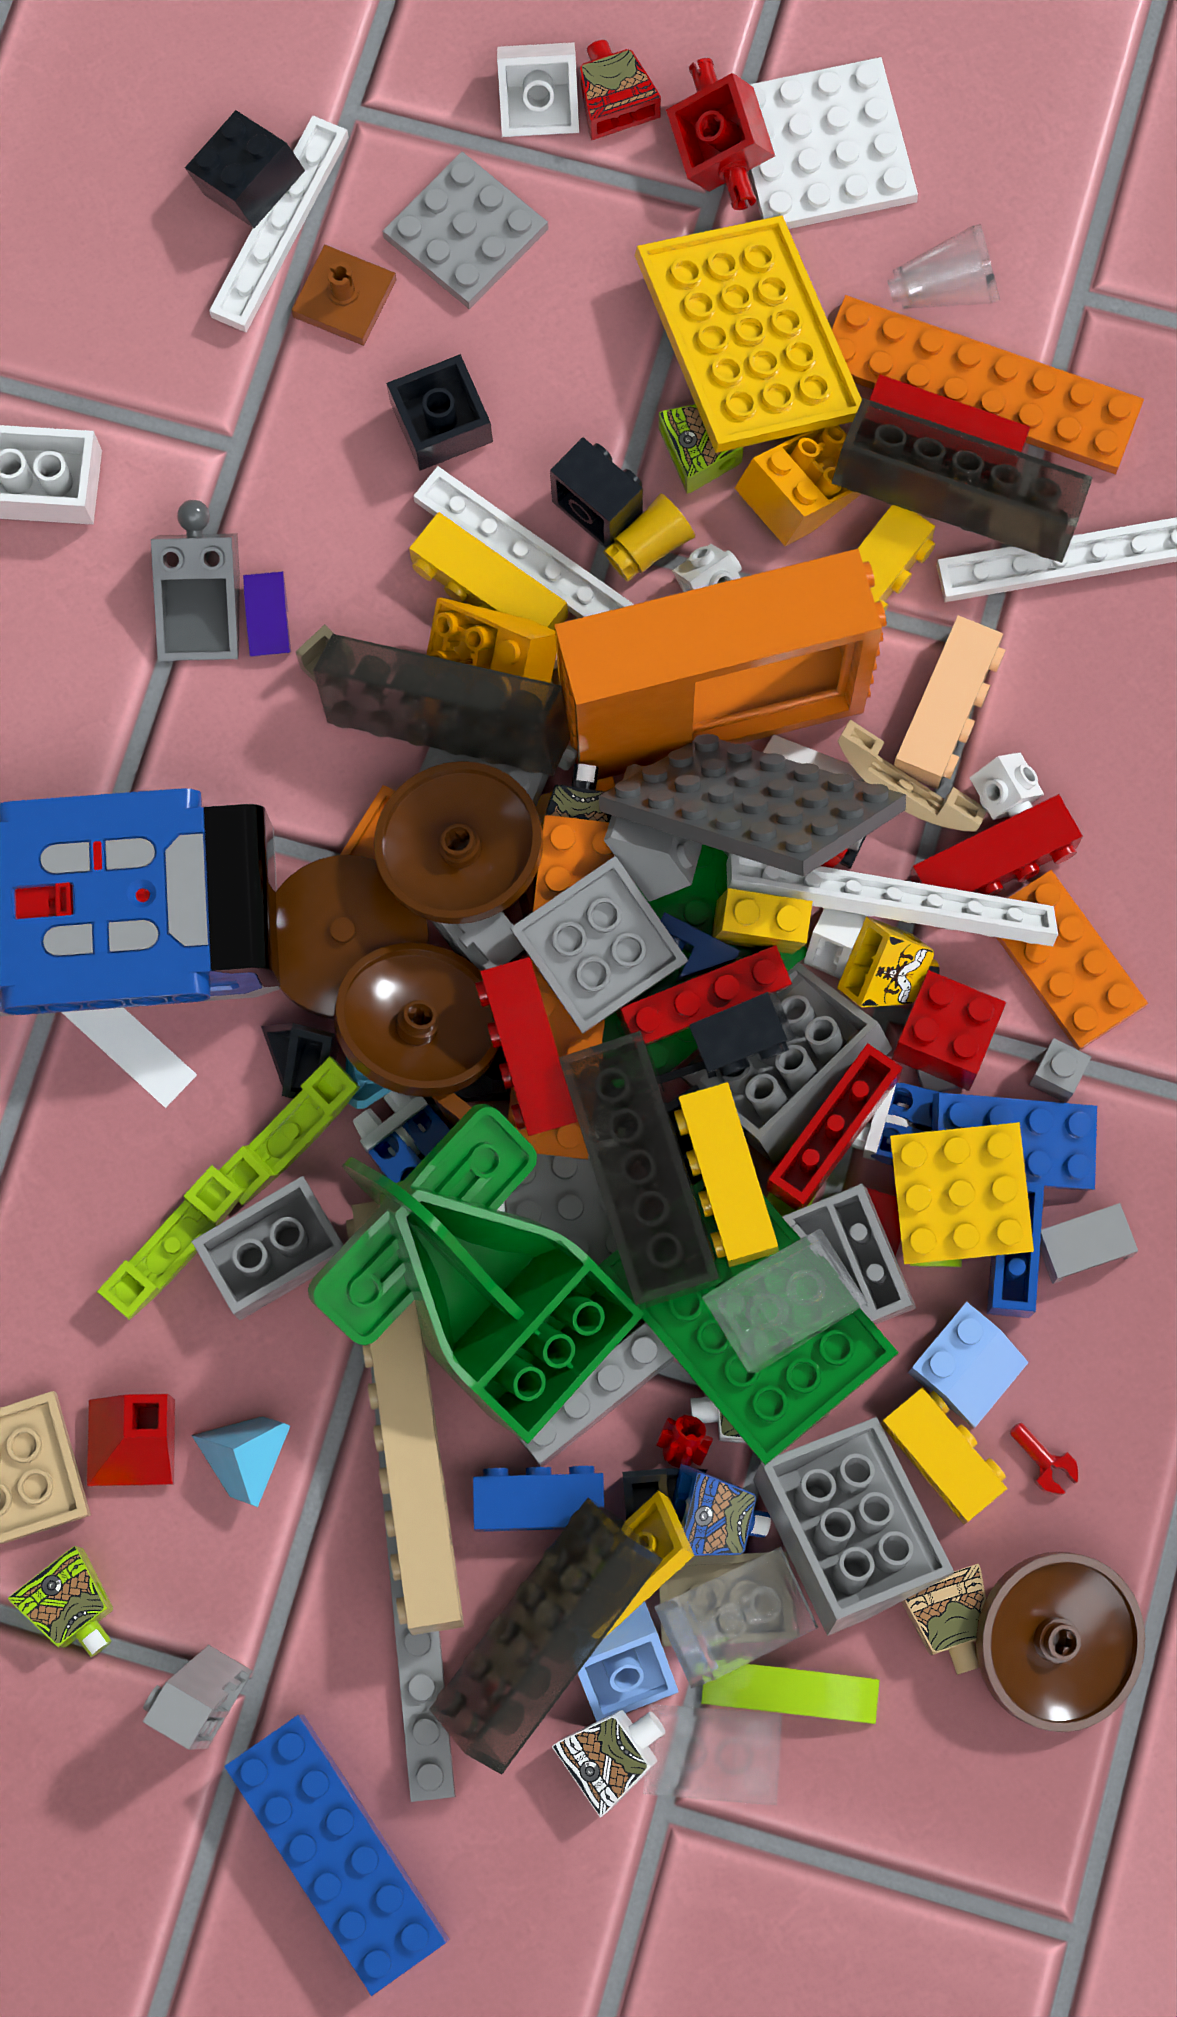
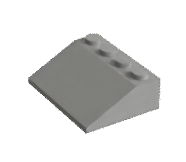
M797 963L788 971L792 985L785 990L777 992L796 1038L787 1042L789 1051L767 1060H761L759 1054L748 1058L750 1067L728 1076L722 1077L720 1071H716V1077L708 1078L704 1069L681 1077L690 1087L697 1084L700 1090L728 1082L746 1142L774 1165L789 1151L791 1145L801 1135L867 1043L884 1055H887L892 1050L880 1024L801 963ZM699 1054L687 1066L701 1062V1055Z
M877 1417L782 1453L766 1466L763 1462L760 1463L753 1481L827 1636L865 1621L953 1575L954 1570Z

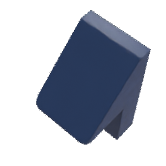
M664 913L660 919L681 951L685 949L690 952L687 958L688 962L682 967L676 981L732 963L740 952L667 913Z

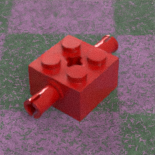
M710 58L698 59L697 63L700 69H697L694 62L689 66V72L692 75L697 92L666 109L687 179L709 192L726 183L732 208L734 210H744L748 208L746 200H748L751 206L757 200L747 172L775 157L772 143L754 87L734 73L718 80L713 60Z

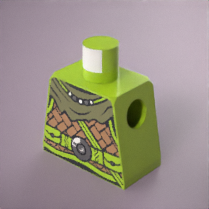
M696 404L659 412V431L687 494L699 489L742 462L743 447L715 453Z
M72 1547L8 1597L9 1601L57 1647L65 1648L78 1639L89 1656L93 1657L112 1642L99 1624V1621L113 1611V1606L86 1552L81 1547Z

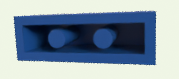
M1027 1183L1034 1252L991 1256L987 1314L1030 1318L1036 1312L1044 1184Z
M595 1466L569 1467V1474L552 1475L551 1467L526 1468V1475L509 1476L508 1468L483 1469V1476L473 1477L474 1530L476 1532L605 1529L603 1473H595Z

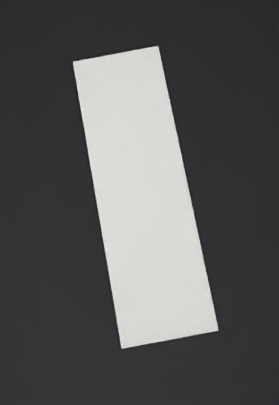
M125 1008L62 1012L165 1108L197 1076L193 1070Z

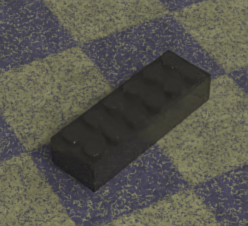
M863 398L842 446L831 483L850 491L876 498L887 504L896 505L922 514L925 517L951 524L965 531L974 532L1003 544L1026 550L1040 557L1062 563L1075 532L1093 477Z
M332 634L313 669L327 723L334 724L339 728H352L369 732L377 737H390L407 741L415 746L424 745L445 750L453 755L462 754L483 759L491 764L500 763L521 768L529 773L538 772L551 776L554 775L571 739L561 685L337 634Z
M638 1031L559 1057L635 1305L640 1309H645L724 1283L653 1057L643 1033Z
M588 1497L579 1510L571 1516L569 1523L555 1542L545 1551L543 1558L528 1578L518 1587L516 1594L501 1614L491 1623L489 1630L475 1649L467 1655L463 1665L448 1685L440 1691L436 1701L429 1710L466 1755L502 1775L663 1559L621 1518Z

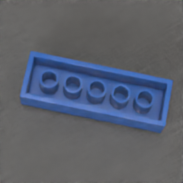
M305 1715L295 1716L224 1766L371 1996L449 1941L446 1932Z

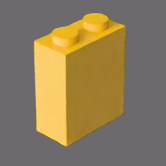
M728 888L716 901L712 937L729 945L762 950L776 945L779 952L794 954L807 944L813 901Z

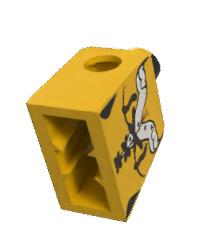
M866 917L837 988L860 1007L911 1004L916 1000L928 970L939 974L940 968L938 962L933 959V949L916 936L879 920Z

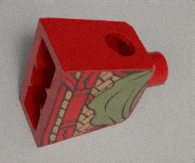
M598 40L587 47L590 61L583 63L579 69L580 86L591 141L661 118V96L634 52L625 49L612 53L607 40Z

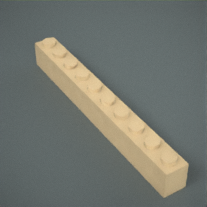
M376 1202L352 1205L353 1219L346 1220L348 1239L354 1235L380 1205ZM414 1300L372 1344L362 1345L366 1368L373 1367L375 1383L368 1384V1393L371 1409H379L381 1425L373 1426L377 1452H385L386 1467L379 1468L382 1493H390L392 1510L385 1511L388 1537L396 1536L398 1553L390 1555L394 1581L402 1580L404 1597L396 1598L400 1625L407 1624L410 1633L418 1635L464 1627L425 1342L421 1334Z

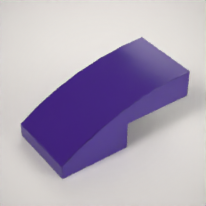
M284 571L243 575L250 657L291 653Z

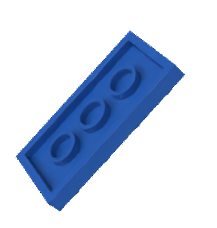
M941 1092L933 1094L932 1131L1020 1122L1027 1183L1044 1184L1045 1188L1095 1190L1097 1106Z

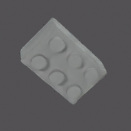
M303 1176L192 1240L194 1247L229 1308L239 1320L244 1319L315 1277L343 1246L341 1239Z

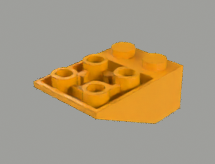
M836 425L802 433L754 457L734 489L781 543L787 546L812 533L880 481L883 475L843 429Z
M442 597L437 598L423 675L514 717L545 710L557 654L555 630L530 619Z

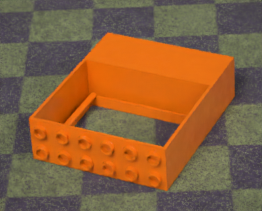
M854 549L554 624L561 710L571 747L577 751L576 764L599 767L597 780L623 774L626 772L627 767L632 764L644 767L652 765L668 756L671 751L692 743L695 737L702 734H713L718 736L720 740L742 744L864 713L866 700L871 697L870 685L874 684L873 671L877 670L876 657L880 656L879 642L883 641L882 627L887 626L884 607L881 601L874 602L870 589L875 586V580L869 561L862 562L859 549Z

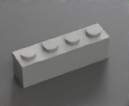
M644 1323L609 1353L529 1444L520 1438L518 1439L540 1467H544L672 1363L674 1356L651 1328Z

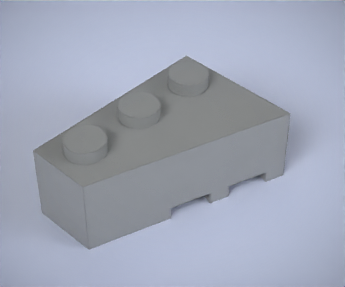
M502 912L481 921L465 924H445L431 921L452 950L473 963L481 971L519 960L526 952L510 930L514 925Z
M863 1184L782 1217L873 1323L877 1325L916 1309L871 1197Z
M208 1645L166 1681L162 1688L157 1685L152 1690L143 1706V1709L148 1712L143 1722L188 1750L208 1749L253 1671Z

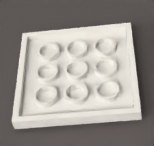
M881 57L750 84L754 87L775 153V157L749 170L761 219L783 215L788 229L917 202L918 192Z

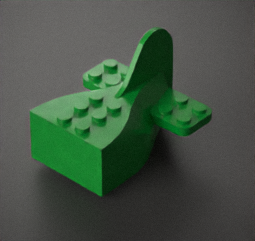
M478 1104L469 1109L404 1181L395 1183L353 1157H349L342 1167L346 1173L380 1206L315 1275L309 1284L308 1296L311 1302L348 1338L359 1345H368L376 1341L415 1300L421 1334L431 1356L489 1417L529 1444L645 1314L575 1243L537 1221L498 1210L517 1186L533 1170L536 1165L537 1154L534 1147L500 1111L486 1104Z

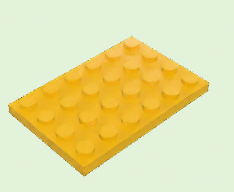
M783 215L638 245L636 247L635 258L715 453L862 420L863 414L867 410Z

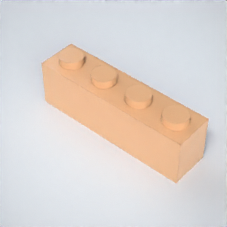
M959 615L957 616L894 763L896 768L913 779L936 789L939 788L943 777L951 779L960 758L953 754L958 741L966 744L975 723L974 720L969 719L973 706L981 708L991 685L984 683L988 671L997 672L1006 650L999 647L1003 633Z

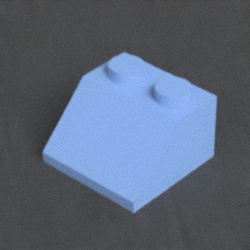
M966 1302L913 1365L908 1374L930 1392L935 1391L951 1410L975 1428L1029 1362L996 1325Z
M645 1601L602 1641L588 1633L584 1621L562 1629L596 1722L620 1710L627 1713L679 1692Z

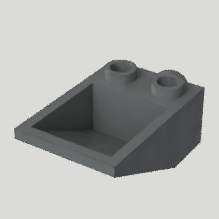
M198 500L185 501L178 509L177 519L180 526L186 530V535H157L151 539L158 661L239 659L240 570L238 533L202 534V530L209 522L210 514L206 505ZM208 551H215L219 555L220 561L218 565L212 566L207 563L206 556ZM168 552H174L178 555L179 563L177 566L172 567L167 564Z

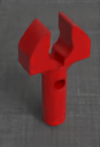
M1018 1423L1011 1429V1436L1039 1466V1477L1034 1482L1043 1492L1055 1495L1066 1493L1059 1484L1054 1482L1052 1478L1053 1471L1050 1466L1054 1469L1065 1471L1068 1478L1074 1484L1078 1482L1077 1462L1068 1452L1063 1456L1051 1455L1023 1423Z

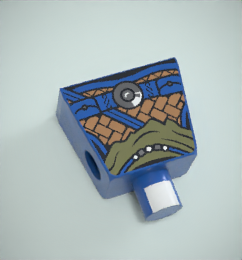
M680 1464L672 1505L694 1555H741L745 1551L748 1535L764 1538L768 1534L771 1518L768 1512L754 1510L756 1494L687 1465Z

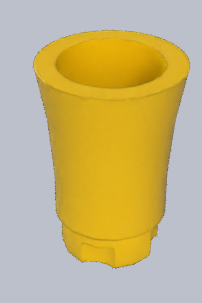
M660 493L628 528L614 538L615 542L604 549L603 553L617 573L626 581H630L638 572L642 574L672 550L695 538V533L679 509L664 494Z

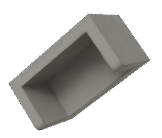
M1120 1203L1041 1230L1040 1252L1052 1284L1062 1281L1066 1276L1122 1257L1124 1260L1128 1259L1138 1252Z

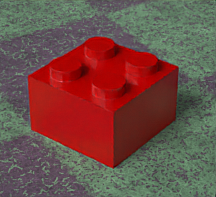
M928 970L892 1060L970 1091L1007 1002Z

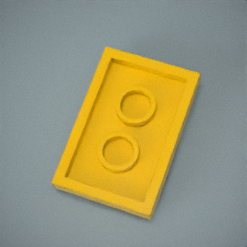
M660 1491L656 1492L567 1575L588 1633L600 1641L618 1627L634 1610L650 1598L657 1589L695 1556L670 1498Z

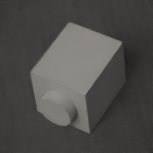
M1053 1038L1029 1085L1067 1103L1074 1094L1091 1056Z

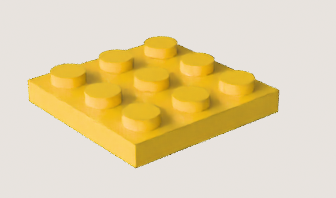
M1020 1122L890 1136L904 1264L1034 1252Z

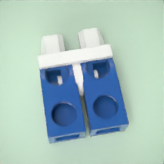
M896 1083L875 1112L872 1124L867 1123L851 1146L864 1150V1158L877 1160L893 1166L890 1136L932 1131L933 1094L939 1092L910 1084Z
M391 1091L385 1095L384 1100L395 1112L392 1116L382 1123L372 1109L369 1108L357 1116L353 1123L362 1138L360 1142L364 1150L384 1176L397 1183L404 1181L421 1162L418 1155L421 1154L425 1158L450 1129L423 1097L404 1095Z

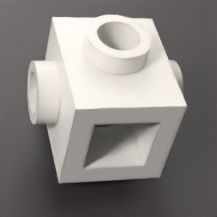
M709 544L692 552L689 559L672 570L682 591L686 592L741 578L738 572L742 568L731 551L727 550L724 552L713 544Z
M1021 752L998 756L970 777L980 796L982 807L990 814L993 820L1005 817L1011 818L1033 807L1031 804L1044 795L1038 784V777L1035 771L1027 765Z

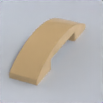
M852 720L848 722L838 739V743L852 767L866 783L883 784L889 790L906 794L905 812L921 820L950 829L977 831L987 812L982 805L954 787L945 799L878 756L884 741Z

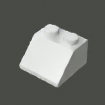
M575 42L497 47L502 137L579 133Z

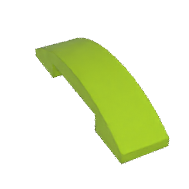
M328 1057L301 1085L303 1090L249 1145L242 1146L219 1169L224 1176L244 1192L239 1200L241 1205L247 1204L284 1172L324 1132L360 1088L333 1057Z
M211 1165L183 1196L185 1200L133 1258L129 1262L125 1260L97 1292L128 1320L133 1318L196 1255L197 1250L192 1240L220 1225L244 1192Z
M706 1659L701 1704L876 1724L880 1679Z

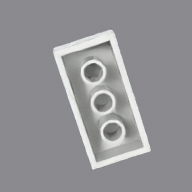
M0 425V519L94 524L102 449L94 431Z

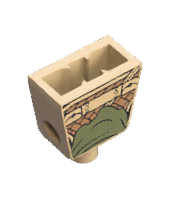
M978 1563L954 1571L953 1575L901 1601L930 1655L949 1650L957 1675L979 1668L977 1652L973 1641L976 1640L978 1620L986 1596L981 1568Z

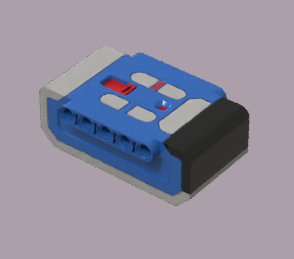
M188 788L0 803V1016L255 998L279 990L274 828L266 809L257 804L203 808L201 792Z

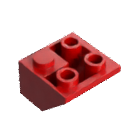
M125 1394L90 1399L88 1412L87 1486L174 1485L175 1399L169 1394Z

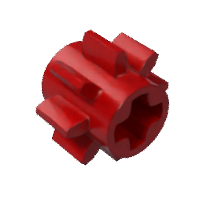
M684 1414L677 1421L667 1418L656 1446L663 1448L664 1460L674 1467L680 1468V1464L690 1466L692 1462L701 1466L713 1442V1438L706 1436V1427L701 1420Z

